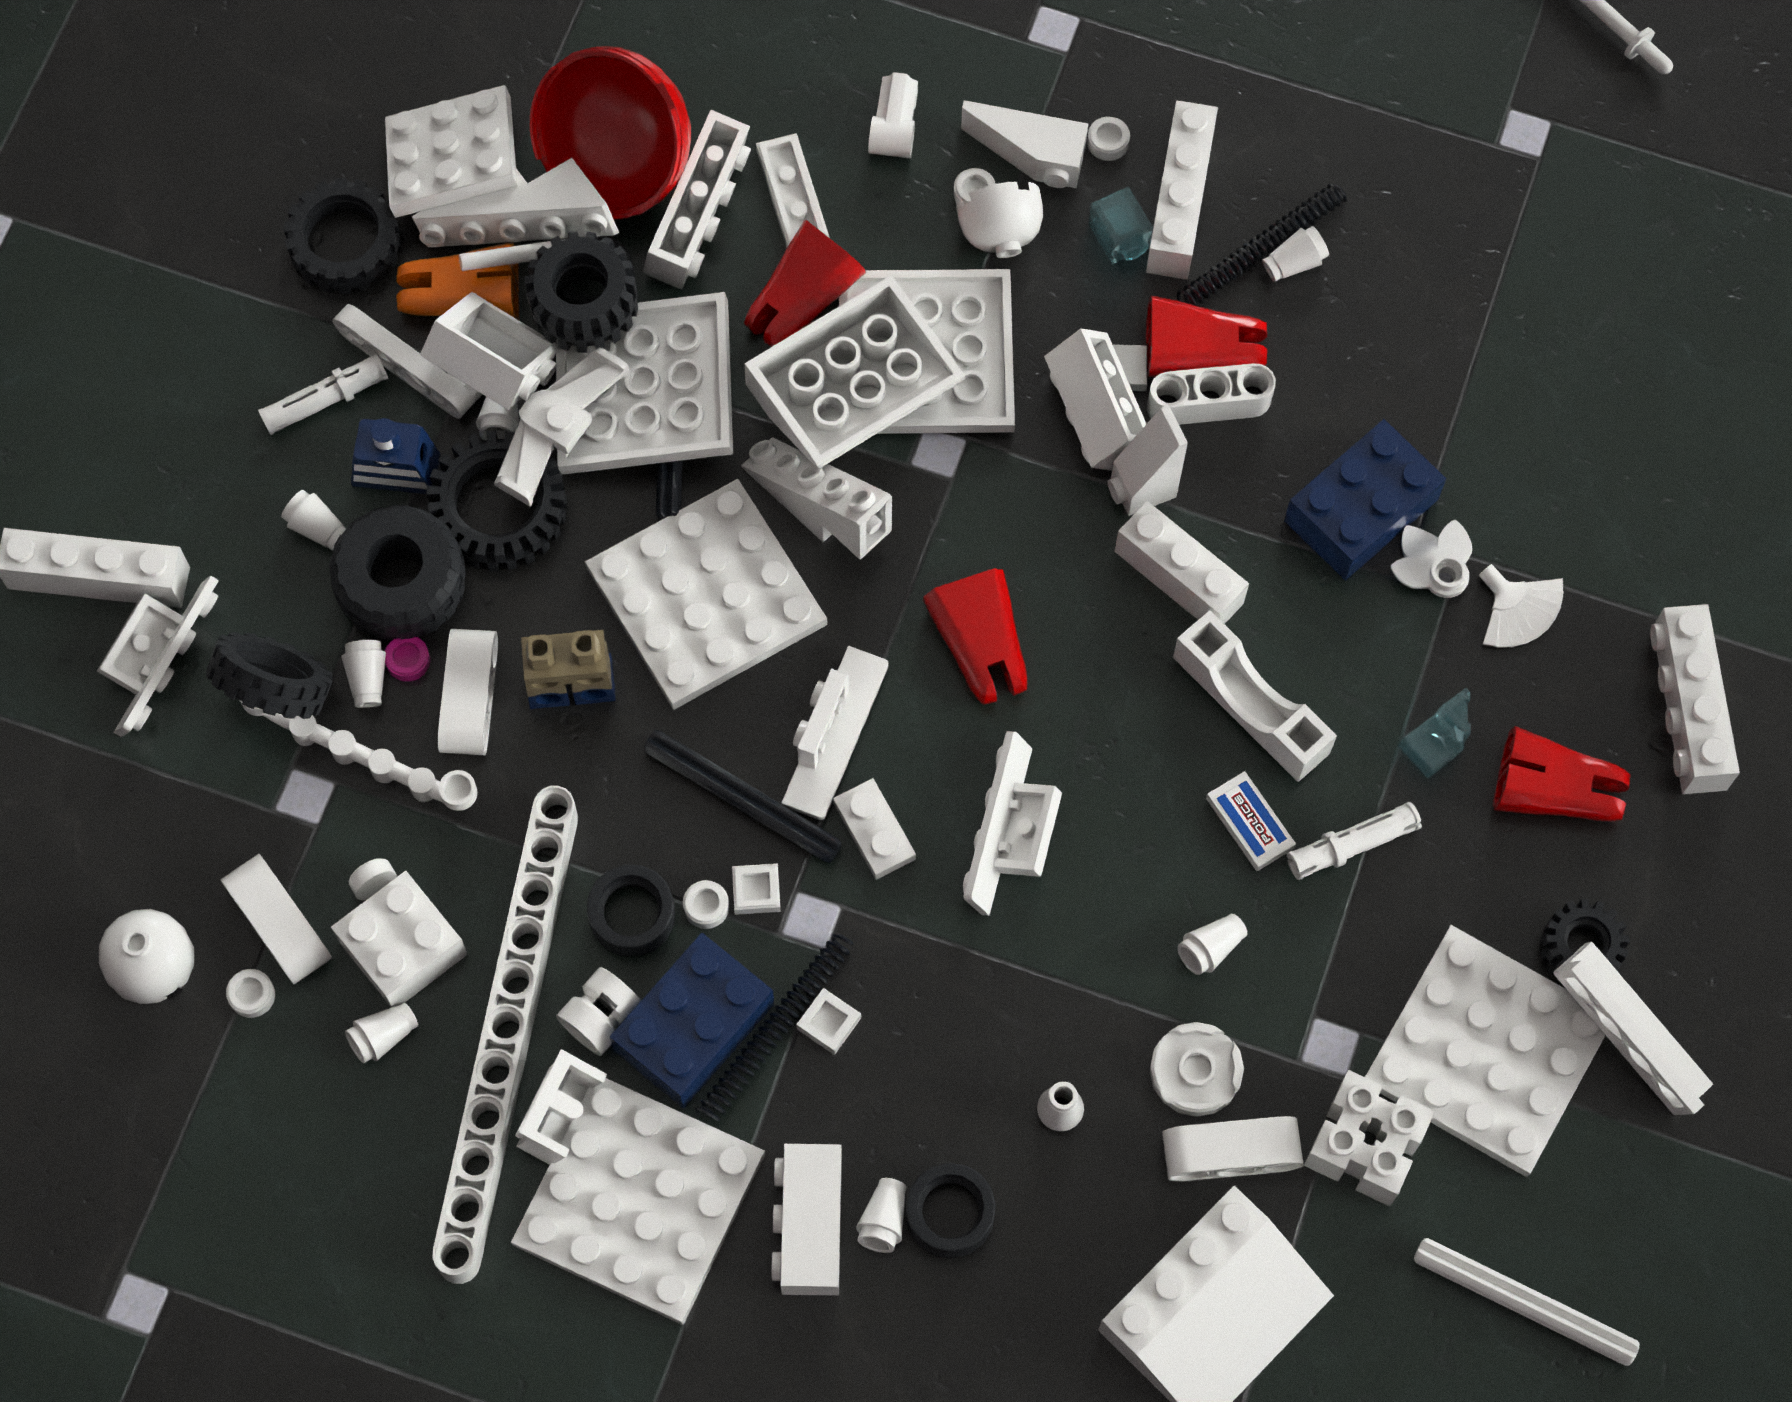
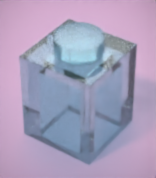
M1129 186L1091 203L1088 224L1112 264L1123 259L1128 261L1134 260L1146 252L1150 247L1153 226Z

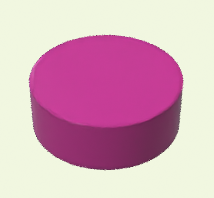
M418 637L402 640L400 638L393 639L385 649L386 667L389 673L400 681L417 680L427 672L430 666L428 648Z

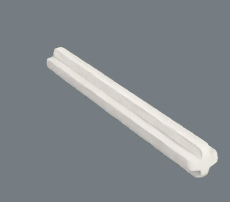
M1424 1238L1418 1246L1414 1256V1261L1417 1264L1618 1363L1629 1366L1634 1361L1640 1345L1637 1340L1429 1238Z

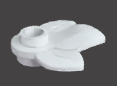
M1453 520L1444 527L1439 537H1436L1427 531L1407 525L1404 528L1401 539L1402 553L1405 558L1395 561L1390 566L1395 577L1407 587L1412 589L1428 588L1439 597L1452 598L1460 595L1466 589L1469 582V570L1465 564L1472 553V543L1464 527L1457 520ZM1448 573L1453 577L1454 581L1451 583L1440 580L1439 574Z

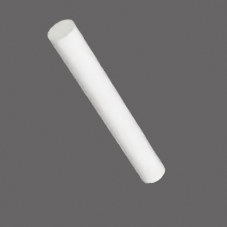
M551 241L459 254L461 271L530 262L531 259L538 260L536 252L542 246H545L547 249L552 247Z

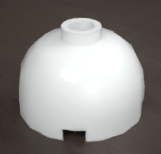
M1005 182L989 185L970 192L971 201L965 205L960 198L956 203V210L963 235L974 247L984 252H996L998 258H1009L1022 252L1021 247L1030 243L1039 233L1042 223L1043 204L1039 187L1034 183L1028 182L1029 190H1019L1017 182Z
M153 909L133 910L118 917L105 930L99 944V966L107 984L123 999L138 1004L159 1003L167 999V995L173 993L178 987L181 989L188 982L194 967V946L184 927L170 915Z

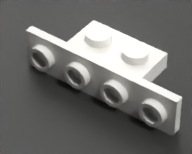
M209 576L201 582L183 615H180L147 594H143L97 670L100 674L136 694L113 733L122 737L129 733L132 728L136 731L142 728L152 711V708L146 705L154 690L161 693L170 681L174 670L169 665L176 653L183 655L194 640L196 632L191 630V627L198 615L205 618L215 604L218 595L212 591L219 580Z
M848 646L838 671L831 669L826 682L820 680L817 682L810 700V706L815 708L809 722L802 720L794 736L793 745L798 747V765L782 800V805L818 820L825 819L887 672L888 661L886 659Z
M1012 731L1006 732L1003 745L997 751V768L992 787L986 793V810L982 826L975 835V852L971 868L966 873L963 881L964 900L981 915L990 916L1000 873L1041 877L1062 792L1056 786L1024 783L1032 748L1017 732Z

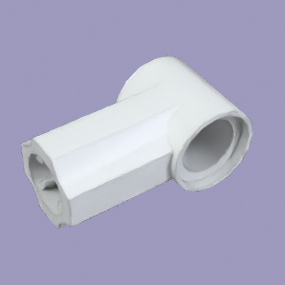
M893 72L889 76L882 77L877 115L873 116L871 121L869 154L911 158L915 132L913 116L916 108L918 81L910 78L908 74Z

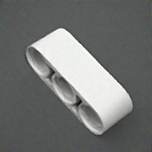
M1255 363L1164 372L1156 376L1150 385L1147 412L1149 417L1152 418L1160 408L1169 405L1179 425L1258 417L1263 415L1271 405L1276 379L1268 367ZM1250 386L1257 387L1263 393L1258 395L1251 394L1244 388ZM1207 390L1214 391L1220 397L1209 399L1202 392ZM1171 395L1178 401L1166 403L1161 401L1159 396Z
M450 630L438 726V750L440 753L486 755L498 654V635L496 631Z
M257 854L220 879L293 985L333 959L260 854Z
M1281 1116L1185 1125L1169 1128L1162 1132L1167 1175L1170 1181L1180 1182L1296 1170L1304 1166L1296 1117Z

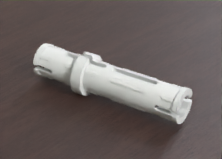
M375 353L371 357L342 371L340 368L332 370L333 375L322 381L310 385L263 409H259L258 412L270 435L343 399L348 402L354 399V394L388 379L387 373L377 354Z
M1407 802L1391 811L1372 817L1337 833L1333 831L1324 833L1320 840L1287 853L1290 870L1297 880H1301L1314 872L1332 865L1336 868L1346 864L1347 859L1354 855L1421 829L1420 815L1416 807L1411 802Z

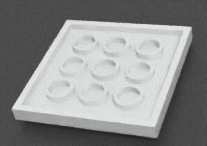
M1010 269L866 270V273L839 297V306L892 275L966 376L962 382L877 434L1014 432Z
M725 292L638 303L637 316H631L633 325L630 330L626 332L621 329V339L615 344L611 340L604 342L606 351L628 364L629 374L625 378H620L584 408V410L591 413V424L568 455L557 449V465L562 475L733 454L728 299ZM571 345L569 351L559 347L556 353V363L558 364L556 368V381L594 351L596 347L588 346L587 353H578L577 347Z
M739 479L679 510L676 516H668L585 561L586 569L673 710L827 625V617Z
M1451 925L1365 1078L1382 1085L1380 1094L1394 1102L1397 1101L1401 1094L1435 1110L1431 1123L1523 1176L1528 1177L1595 1056L1605 1034L1567 989Z
M605 1078L600 1085L588 1088L581 1102L583 1113L580 1117L572 1120L561 1142V1145L570 1150L566 1158L556 1163H550L511 1243L520 1250L684 1325L763 1161L765 1150Z

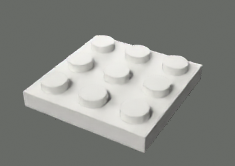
M505 85L385 117L389 207L395 218L517 186L511 97Z

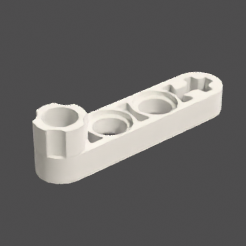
M347 304L332 320L335 328L348 341L370 357L376 353L385 368L451 416L458 419L462 418L481 397L482 394L421 357L420 353L355 306Z

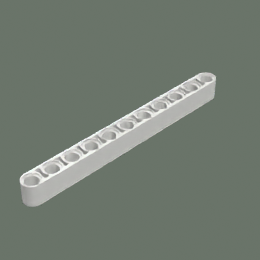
M561 786L543 788L536 795L533 802L433 1246L435 1266L447 1281L454 1284H463L472 1280L477 1275L481 1266L578 824V814L571 793ZM554 805H561L567 808L566 813L558 819H550L545 816V812ZM543 848H553L558 851L556 857L551 861L540 862L535 859L536 854ZM542 890L549 894L546 901L540 905L532 906L525 902L527 896L533 891ZM524 934H534L539 937L537 944L530 949H520L515 946L517 939ZM516 977H523L529 981L527 988L521 993L512 994L506 991L508 982ZM513 1021L519 1024V1029L514 1036L510 1038L496 1036V1030L502 1023ZM495 1066L507 1067L509 1074L503 1082L492 1084L486 1081V1075L491 1068ZM495 1111L499 1114V1120L492 1128L480 1129L476 1127V1120L481 1113ZM484 1156L489 1159L488 1168L482 1174L470 1175L465 1172L466 1165L472 1158ZM465 1202L477 1203L479 1211L475 1218L468 1222H461L455 1219L456 1210L461 1204ZM455 1248L468 1250L469 1257L462 1267L451 1269L445 1266V1258L451 1250Z

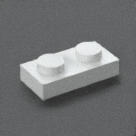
M873 778L833 798L836 810L875 880L916 860L915 851Z

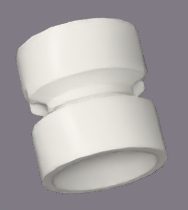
M599 967L582 986L584 995L582 997H572L556 1015V1018L582 1045L596 1055L602 1056L611 1045L609 1036L641 1000L618 977L603 967ZM598 1000L612 1012L609 1017L594 1005Z

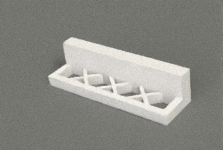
M1593 942L1585 943L1553 972L1673 1115L1695 1114L1704 1106L1699 1097L1713 1083Z

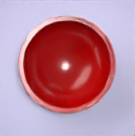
M597 46L571 53L551 67L542 78L532 101L530 137L536 161L541 160L546 172L573 158L607 203L613 219H622L642 214L659 204L677 185L688 161L691 144V123L681 93L658 65L643 55L624 48Z

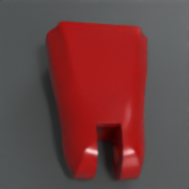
M804 220L769 281L751 305L745 317L744 325L756 335L764 332V342L773 347L809 325L819 313L866 273V270L847 251L809 221Z
M1150 295L1146 315L1147 377H1156L1161 373L1169 371L1252 363L1265 366L1267 364V348L1255 343L1267 338V322L1250 316L1215 311L1181 301Z
M993 568L936 587L924 595L923 602L952 652L971 692L982 705L997 702L994 682L988 670L990 667L1000 665L1005 682L1013 696L1027 690V671L1016 631L1011 599L1003 569Z
M1514 726L1511 728L1504 745L1493 806L1494 810L1568 816L1595 821H1618L1623 818L1626 803L1610 795L1592 792V788L1608 792H1626L1629 790L1631 774L1616 764L1579 753L1545 737Z

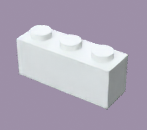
M1080 328L1044 357L1051 371V381L1059 390L1066 407L1067 419L1074 426L1082 445L1081 451L1091 468L1112 470L1114 460L1143 429L1146 422L1108 333Z
M1148 501L1118 531L1115 552L1197 620L1210 610L1225 624L1244 604L1249 583Z
M784 1144V1158H775L774 1186L783 1187V1205H774L773 1233H782V1251L772 1252V1281H781L782 1295L839 1296L841 1145Z

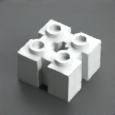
M1348 1070L1326 1115L1337 1122L1334 1124L1325 1120L1304 1166L1337 1182L1345 1172L1360 1179L1356 1191L1391 1206L1398 1196L1413 1162L1402 1155L1405 1153L1413 1156L1435 1110L1401 1094L1395 1104L1379 1097L1382 1085ZM1369 1131L1376 1136L1378 1140L1374 1142L1373 1146L1364 1142L1365 1134L1363 1132Z

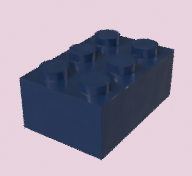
M1383 419L1290 499L1284 522L1346 581L1398 536L1407 525L1414 522L1438 501L1447 478Z
M701 933L609 1036L613 1051L684 1109L774 1006L773 990L704 933Z

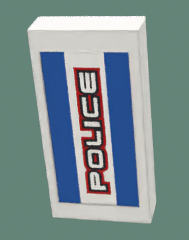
M1245 771L1207 794L1206 800L1256 871L1261 870L1295 848L1296 843Z

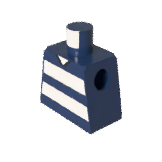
M387 418L378 420L362 419L359 422L354 448L351 485L354 487L427 494V485L432 486L431 472L433 468L439 470L438 460L441 454L422 426L393 422Z

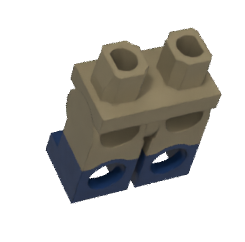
M584 630L573 633L521 637L524 681L530 709L570 705L569 684H571L576 705L616 701L613 660L611 653H608L603 630Z

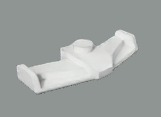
M599 347L549 388L531 394L518 411L520 422L494 485L531 507L533 497L553 448L555 447L565 454H569L592 422L591 413L584 410V408L620 378L627 377L629 374L628 364Z

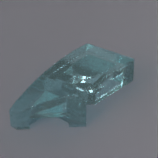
M1467 688L1440 706L1434 716L1403 737L1398 745L1427 778L1447 765L1465 748V741L1471 734V723H1468V703L1471 700V693Z

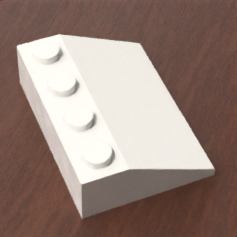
M892 275L745 363L746 386L768 417L816 468L830 463L962 382L966 377Z
M1233 1186L1101 1321L1098 1331L1170 1402H1233L1334 1295L1271 1220L1239 1189Z

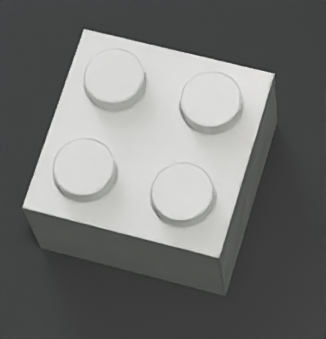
M406 870L331 926L339 943L390 1007L399 1006L407 1002L468 955L462 939Z

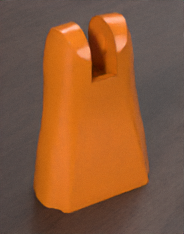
M513 242L490 247H484L469 252L512 247L515 245ZM459 254L413 260L397 267L398 285L408 288L397 293V310L399 312L417 316H441L465 296L473 292L519 320L518 263L461 271Z

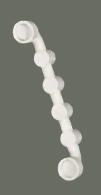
M242 705L249 714L264 716L281 727L290 730L294 740L300 745L309 746L317 743L330 749L333 758L340 764H350L355 761L368 767L374 779L380 783H389L395 780L408 786L413 797L418 801L428 802L435 799L456 811L465 810L476 801L478 792L475 781L465 771L454 770L448 772L442 777L441 781H438L431 770L423 767L412 769L397 762L392 752L387 749H377L374 751L357 743L353 734L349 731L338 730L334 732L317 724L313 715L308 719H302L299 716H296L295 719L284 718L282 714L276 713L274 716L263 713V709L257 707L251 709Z

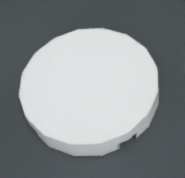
M1199 1022L1178 1025L1163 1036L1153 1051L1150 1065L1153 1088L1163 1103L1178 1113L1195 1117L1215 1114L1230 1104L1240 1089L1244 1071L1241 1052L1234 1041L1232 1042L1228 1036L1224 1035L1225 1032L1216 1026Z

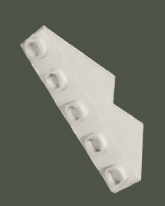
M573 158L529 183L525 181L516 168L517 186L423 210L412 216L420 232L419 238L427 247L551 240L557 236L560 239L569 238V232L576 231L578 232V237L586 236L587 231L596 233L597 237L613 236L619 233L607 203Z
M773 437L770 440H762L752 446L749 451L750 458L741 465L751 477L822 542L833 534L860 560L892 531V496L829 464L816 468L800 450Z

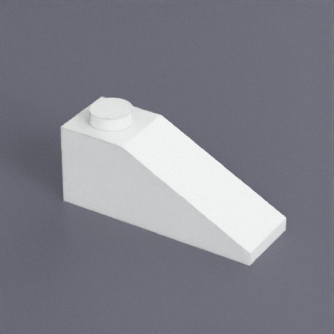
M964 100L961 129L1035 181L1044 182L1054 188H1077L1086 147L1088 123Z
M1169 405L1158 410L1113 462L1108 487L1115 503H1122L1128 516L1135 514L1146 501L1156 506L1177 497L1188 442Z

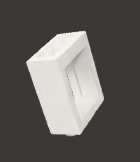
M471 292L435 320L420 356L502 407L510 410L521 399L527 401L530 395L536 391L539 383L545 386L549 382L558 365L553 359L559 345L555 342L550 343L542 334Z

